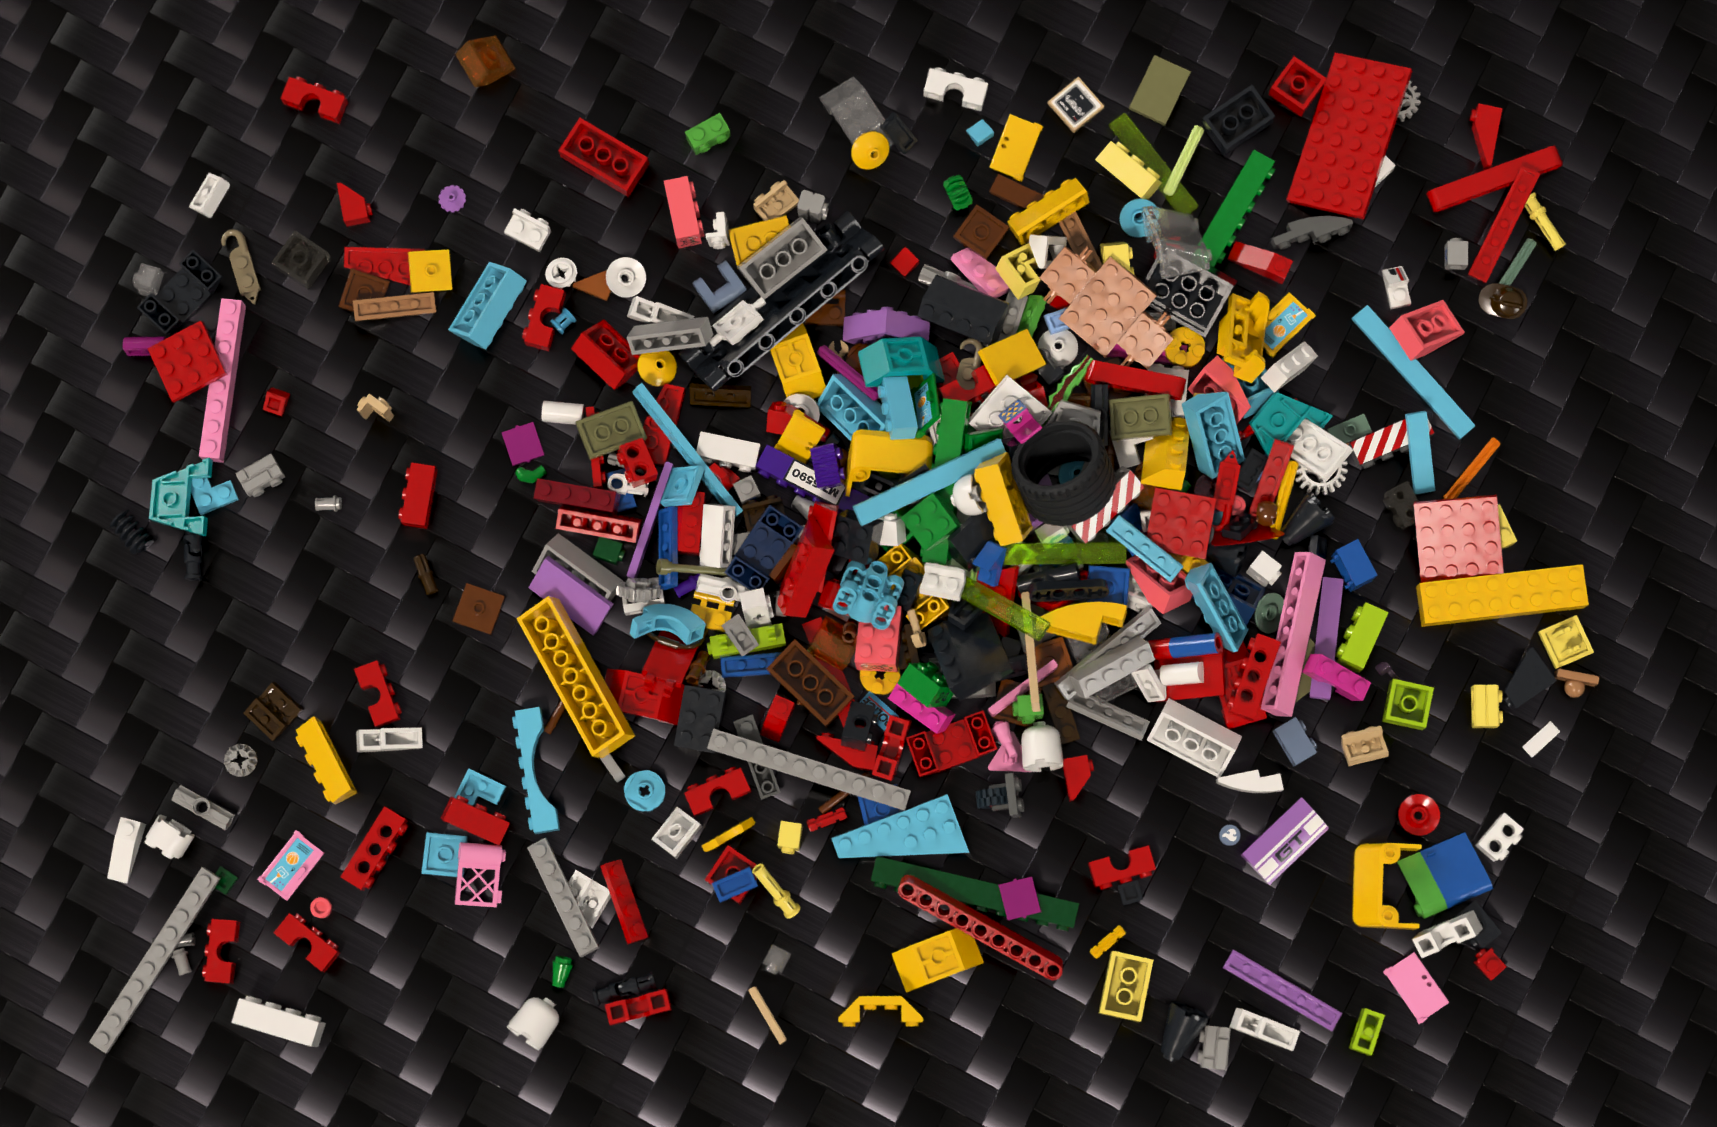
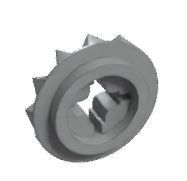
M236 744L229 747L227 753L224 754V765L227 771L234 776H247L256 767L257 755L246 744ZM239 754L243 758H249L243 761L241 766L239 763L232 762L238 759Z

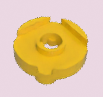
M1187 327L1173 330L1170 334L1174 339L1164 350L1168 361L1173 365L1190 368L1198 364L1205 353L1203 337ZM1181 343L1189 344L1188 352L1179 349L1182 346Z
M899 666L898 672H886L883 680L875 678L876 671L860 670L861 684L868 692L870 691L876 695L891 693L900 680Z

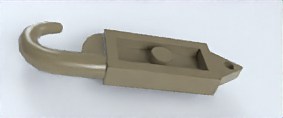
M228 230L223 234L221 243L225 246L226 239L229 236L237 238L239 247L230 253L229 258L240 295L245 296L255 305L261 288L245 237L239 230Z
M968 338L961 343L960 349L962 350L967 344H973L976 348L974 358H965L960 362L956 379L963 389L972 390L975 387V381L971 373L981 365L982 360L978 351L983 349L980 341Z

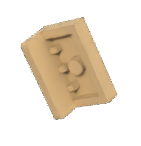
M785 180L781 183L779 181L771 186V191L765 195H759L754 200V210L763 221L784 216L798 205L799 199L788 187Z
M368 394L367 397H362L357 405V411L364 419H367L373 410L389 422L394 417L391 412L392 407L381 397L376 399Z
M1371 726L1365 730L1350 731L1342 735L1341 746L1348 766L1389 756L1381 726Z

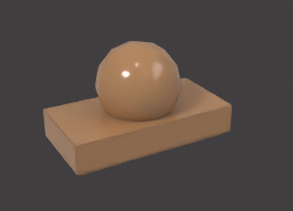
M1560 668L1554 672L1555 679L1566 681L1564 685L1565 692L1571 697L1581 696L1584 693L1585 685L1594 687L1599 682V677Z

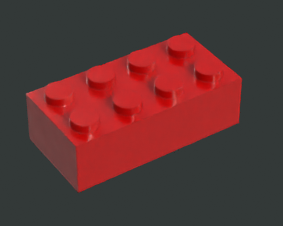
M582 118L578 119L558 150L561 158L627 197L630 196L649 166L648 157Z

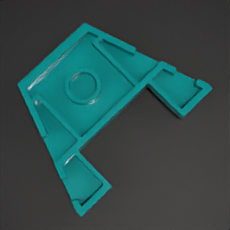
M1275 392L1256 413L1249 424L1268 456L1274 439L1286 442L1305 418L1323 429L1333 416Z
M205 458L202 460L203 462L186 466V469L178 472L173 471L152 480L149 519L206 536L208 518L205 516L189 517L192 479L211 478L213 460Z

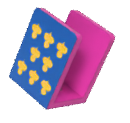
M1019 399L998 415L1021 444L1042 429L1041 425L1028 412V408ZM1022 416V419L1019 423H1013Z

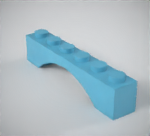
M540 707L515 711L516 716L512 717L514 729L518 728L519 734L515 739L517 749H521L522 757H519L520 769H524L525 777H522L523 789H527L528 792L525 804L526 809H530L531 818H528L529 828L535 834L560 830L557 809L542 794L534 771L535 749L544 730L542 710Z

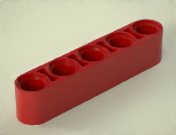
M1096 360L1090 363L1085 376V381L1091 384H1109L1111 388L1147 395L1170 394V399L1182 400L1186 379L1179 376Z

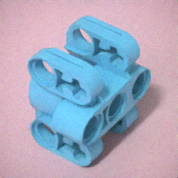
M852 560L848 563L843 574L840 588L833 603V609L836 613L841 615L848 614L859 622L872 623L877 629H887L895 614L904 581L897 575L887 577L888 568L881 561H873L869 568L866 569L864 564ZM854 569L857 570L856 575L852 574ZM893 584L896 585L894 590L891 589ZM838 602H844L848 606L842 607L838 604ZM889 605L888 610H884V607ZM877 617H883L886 621L881 622L877 620Z

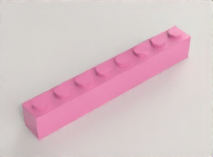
M221 298L215 348L228 375L209 384L199 457L202 460L210 458L213 462L224 463L246 305L242 300Z
M1295 552L1276 636V640L1281 641L1265 687L1261 705L1262 710L1275 716L1292 717L1326 561L1311 552Z

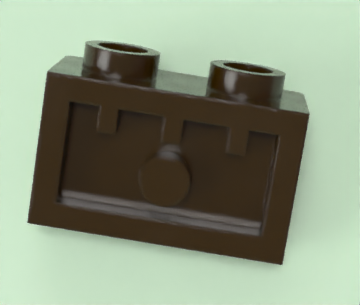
M911 624L904 625L901 631L900 670L906 669L910 663H919L917 648L911 638V635H913Z

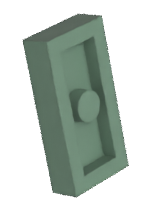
M1364 414L1326 430L1345 444L1372 433Z

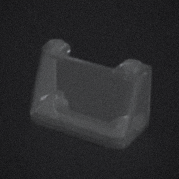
M1154 206L1142 207L1145 239L1147 243L1152 242L1155 248L1157 262L1160 263L1159 271L1162 279L1210 269L1209 261H1212L1211 250L1206 249L1199 232L1197 218H1193L1191 214Z

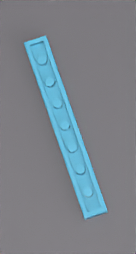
M1368 305L1352 318L1354 323L1459 440L1476 426L1417 359L1410 361L1391 330Z
M642 383L633 390L634 396L690 466L700 465L704 468L701 478L702 482L720 504L735 506L736 518L743 510Z
M998 438L854 505L853 509L860 525L863 526L949 486L957 482L961 477L974 474L976 467L980 463L1006 453L1001 439Z

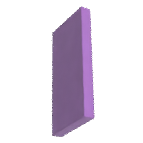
M549 556L545 558L529 586V589L543 599L548 596L560 599L570 619L593 636L597 633L613 606L612 602Z

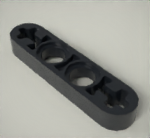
M1104 579L1036 582L1029 586L1028 592L1029 598L1033 602L1100 599L1109 594L1108 582ZM1079 588L1083 589L1082 591H1074ZM1055 590H1063L1062 592L1058 593L1054 592Z

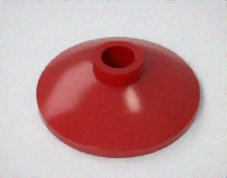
M1415 794L1402 802L1398 818L1401 826L1408 833L1423 836L1431 833L1437 827L1440 820V811L1432 798L1422 794ZM1415 812L1421 813V819L1415 818Z

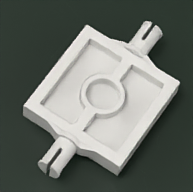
M760 297L753 304H747L742 300L712 325L717 334L710 339L709 343L715 347L722 340L728 341L731 345L740 342L747 333L755 329L764 320L757 310L766 304L765 300Z

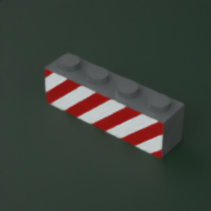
M1406 419L1350 442L1348 446L1353 450L1351 456L1357 468L1363 466L1366 469L1375 465L1374 461L1382 458V461L1392 458L1394 456L1393 453L1399 450L1401 453L1408 451ZM1428 420L1429 437H1432L1434 431Z

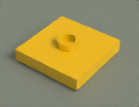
M449 249L408 252L411 293L452 290Z

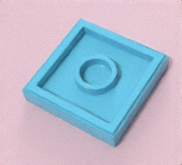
M700 465L673 468L660 504L664 507L692 505L704 468Z
M426 832L421 874L457 877L460 842L468 843V837ZM464 868L462 869V877H464Z

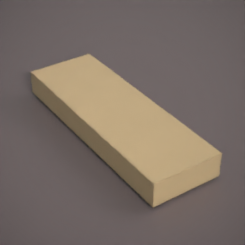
M757 987L750 988L748 990L777 1041L780 1045L786 1042L787 1039Z

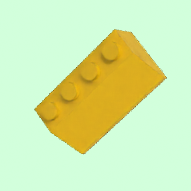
M1076 178L1064 181L1059 189L1047 192L1043 199L1038 202L1033 201L1026 207V210L1021 213L1016 212L1009 218L1010 220L1007 221L1008 225L1021 246L1029 242L1030 235L1042 234L1090 203L1086 189Z
M1174 417L1172 421V435L1158 436L1145 441L1141 484L1182 490L1189 443L1186 419Z
M1008 452L980 463L974 472L975 480L981 487L982 501L986 502L988 508V519L994 526V537L996 541H999L1000 546L1024 541L1033 529L1024 500L1013 478Z
M316 717L310 718L296 729L298 734L296 740L300 747L304 746L307 752L305 758L310 766H314L316 770L314 776L319 784L322 783L325 788L323 791L325 798L328 802L332 801L336 805L357 794V791L322 721Z

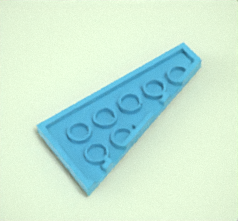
M947 794L831 838L838 858L969 853Z

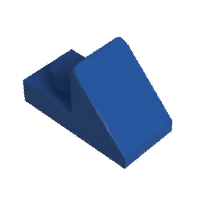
M991 540L986 543L973 562V565L980 567L977 580L992 587L998 586L1007 550L1006 547L1000 546Z

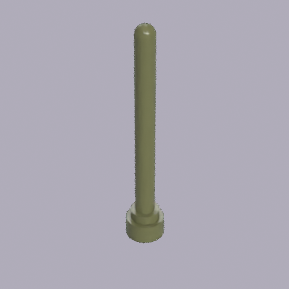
M662 558L658 559L656 565L658 575L682 572L728 576L724 573L726 568L672 564L668 559Z

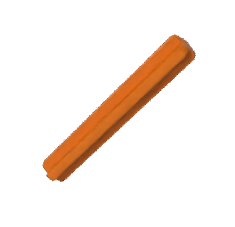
M1493 437L1489 440L1444 495V499H1454L1460 495L1500 446L1501 443Z

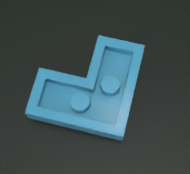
M209 478L192 479L191 493L200 515L239 500L231 480L212 487Z
M468 768L455 798H457V795L469 799L468 804L472 806L475 805L478 797L498 805L506 786Z

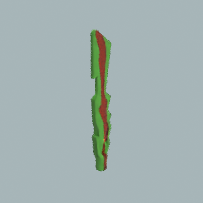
M1088 354L1080 364L1072 367L1071 372L1063 377L1062 383L1058 384L1057 391L1049 396L1050 405L1047 408L1052 413L1061 399L1067 401L1071 396L1073 388L1076 385L1079 386L1087 372L1088 366L1093 361V358Z

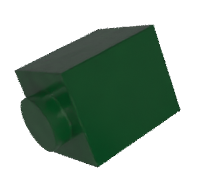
M599 537L593 556L596 559L618 566L619 561H623L626 550H624L622 543L605 537Z

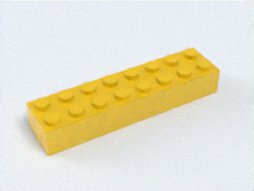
M1583 565L1419 583L1416 586L1422 627L1583 609L1589 605Z
M548 596L519 616L517 620L591 755L604 758L635 737L560 599Z

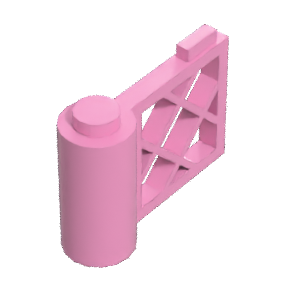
M460 842L455 905L497 907V903H501L502 891L498 890L501 862H505L506 850L502 849V845ZM463 868H471L476 873L468 882L462 877ZM487 869L495 870L494 879L487 884L481 877V874ZM479 877L485 886L476 893L469 884ZM468 887L474 896L468 901L460 900V892ZM487 888L493 893L492 902H483L479 897Z

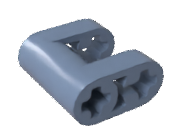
M726 260L717 267L728 283L715 292H711L701 277L692 283L713 314L746 291L745 286Z

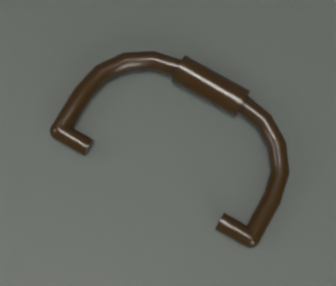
M705 628L702 639L689 645L681 644L679 641L663 636L659 637L652 632L647 633V635L657 641L658 644L674 649L687 650L700 646L708 634V629Z

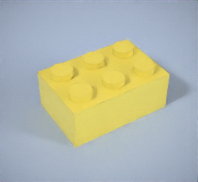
M1110 141L1095 160L1140 198L1149 200L1162 184L1158 180L1161 176L1150 167L1145 169L1143 167L1145 163L1134 154L1132 156L1128 155L1130 150L1119 141L1116 144Z
M1115 951L1111 952L1099 1014L1141 1022L1153 965L1152 959Z

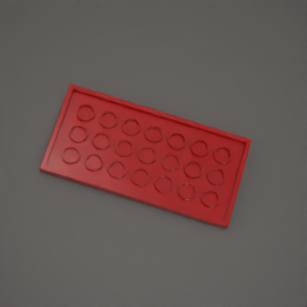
M1339 53L1334 54L1327 80L1324 84L1286 199L1289 203L1359 219L1365 218L1411 78V68Z

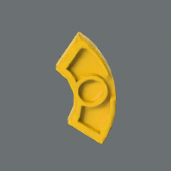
M753 817L746 819L703 844L704 852L720 846L755 825Z

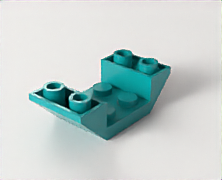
M923 337L884 338L858 352L866 387L881 386L883 377L923 375L925 380L932 373L935 374L936 383L945 382L937 347Z

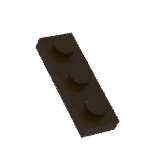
M691 383L690 405L751 407V386L723 385L714 392L706 384Z
M1054 683L1042 686L1041 688L1054 728L1060 734L1061 745L1080 740L1071 709L1066 707L1068 700L1063 697Z

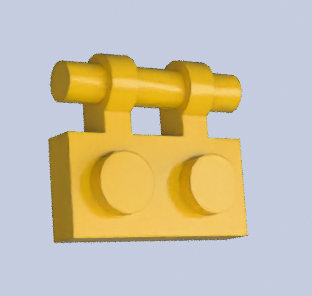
M695 590L694 598L700 599L701 604H692L691 612L695 613L706 623V629L725 633L721 625L732 617V612L725 611L726 605L734 607L735 600L725 602L718 596L696 592ZM708 601L718 603V609L707 607Z

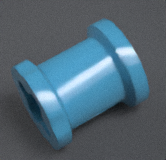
M565 307L557 318L550 320V323L561 334L564 333V329L572 322L575 323L577 321Z

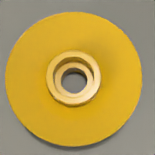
M876 131L862 134L852 146L851 156L854 163L862 169L878 167L888 156L889 142L883 134Z
M669 351L640 355L638 359V372L641 378L649 385L656 387L664 386L675 377L677 365L675 358ZM657 362L662 364V368L657 367Z

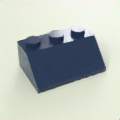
M1213 565L1245 625H1247L1266 588L1241 574L1233 577Z

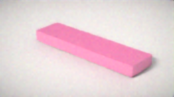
M1054 659L1037 671L1038 683L1057 669L1058 664ZM1029 678L988 708V713L991 717H994L1013 703L1017 696H1021L1030 690Z

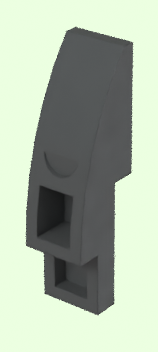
M1317 216L1288 223L1286 233L1272 238L1271 245L1273 250L1278 248L1284 250L1291 246L1290 243L1296 241L1302 243L1308 240L1309 236H1311L1314 243L1317 241L1323 243L1330 240L1332 235L1338 233L1341 236L1348 233L1353 225L1352 219L1335 216Z
M753 714L733 721L739 737L763 744ZM748 762L761 800L781 793L771 768Z

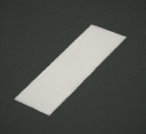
M1550 721L1523 746V749L1533 757L1560 731Z

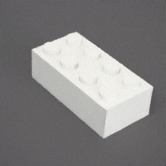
M246 996L245 999L239 998L231 1023L307 1046H319L326 1024L320 1022L321 1017L306 1014L304 1017L301 1016V1011L286 1008L284 1011L281 1010V1005L266 1002L264 1005L261 1004L262 999L252 996Z

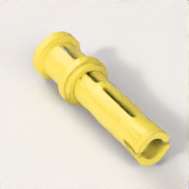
M1536 193L1530 194L1525 204V208L1530 214L1529 218L1536 221L1554 250H1559L1566 243L1546 215V208L1542 207L1536 199Z
M760 863L753 868L752 873L755 874L772 895L774 904L782 909L785 918L794 917L801 907L791 899L790 893L780 887L763 864Z

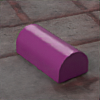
M124 337L123 350L127 356H151L147 348L163 341L166 337Z

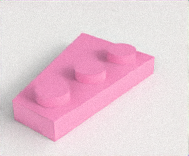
M968 247L952 255V262L978 291L995 298L1009 292L1010 288L996 271V266Z

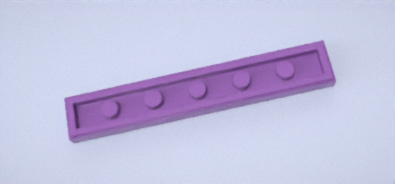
M665 462L627 572L628 578H637L658 518V511L662 506L660 501L672 469L675 468L673 463Z
M1323 577L1314 654H1323L1335 661L1344 579ZM1312 678L1310 698L1330 700L1332 685L1318 682Z
M1232 950L1223 966L1225 970L1330 1031H1333L1342 1015L1338 1010L1235 950Z

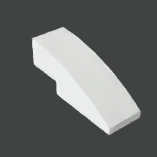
M638 296L632 299L627 317L646 324L694 319L693 315Z
M422 727L358 730L356 732L357 752L423 748Z
M1258 770L1216 779L1217 784L1241 792L1273 793L1284 790L1280 774L1260 777Z
M1236 1008L1229 1026L1232 1029L1291 1051L1294 1050L1300 1033L1298 1030L1240 1008Z

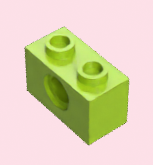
M1366 1008L1361 1009L1349 1049L1366 1055H1372L1385 1015Z

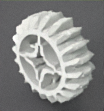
M1344 461L1336 470L1335 477L1329 482H1326L1299 464L1296 475L1300 476L1295 481L1300 482L1302 480L1303 483L1300 487L1303 489L1307 485L1309 487L1307 489L1308 493L1315 489V495H1318L1320 490H1322L1323 495H1326L1327 488L1333 493L1335 491L1334 486L1340 488L1341 483L1339 481H1345L1346 477L1342 474H1346L1348 469L1342 467L1348 463ZM1306 473L1308 475H1315L1320 483L1312 481Z

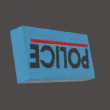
M871 691L859 702L876 706L875 714L878 715L876 724L883 731L886 729L889 716H898Z

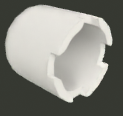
M1035 722L1033 726L1024 730L1021 744L1022 765L1025 771L1041 772L1043 767H1050V771L1063 767L1061 739L1056 728L1046 725V722Z
M546 997L544 1000L530 998L511 1019L507 1028L516 1036L522 1034L527 1038L526 1043L540 1050L559 1023L558 1012L554 1009L555 1004Z

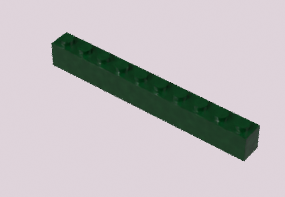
M876 856L871 882L875 883V887L886 889L887 886L895 887L894 891L898 892L903 876L912 875L965 905L976 906L975 910L987 913L988 909L996 911L995 915L1006 917L998 884ZM909 884L903 886L906 890L913 889ZM927 894L922 895V898H927ZM1037 894L1041 912L1028 915L1026 918H1016V920L1028 922V919L1036 920L1037 925L1048 927V924L1057 925L1056 929L1068 932L1069 928H1074L1079 903Z

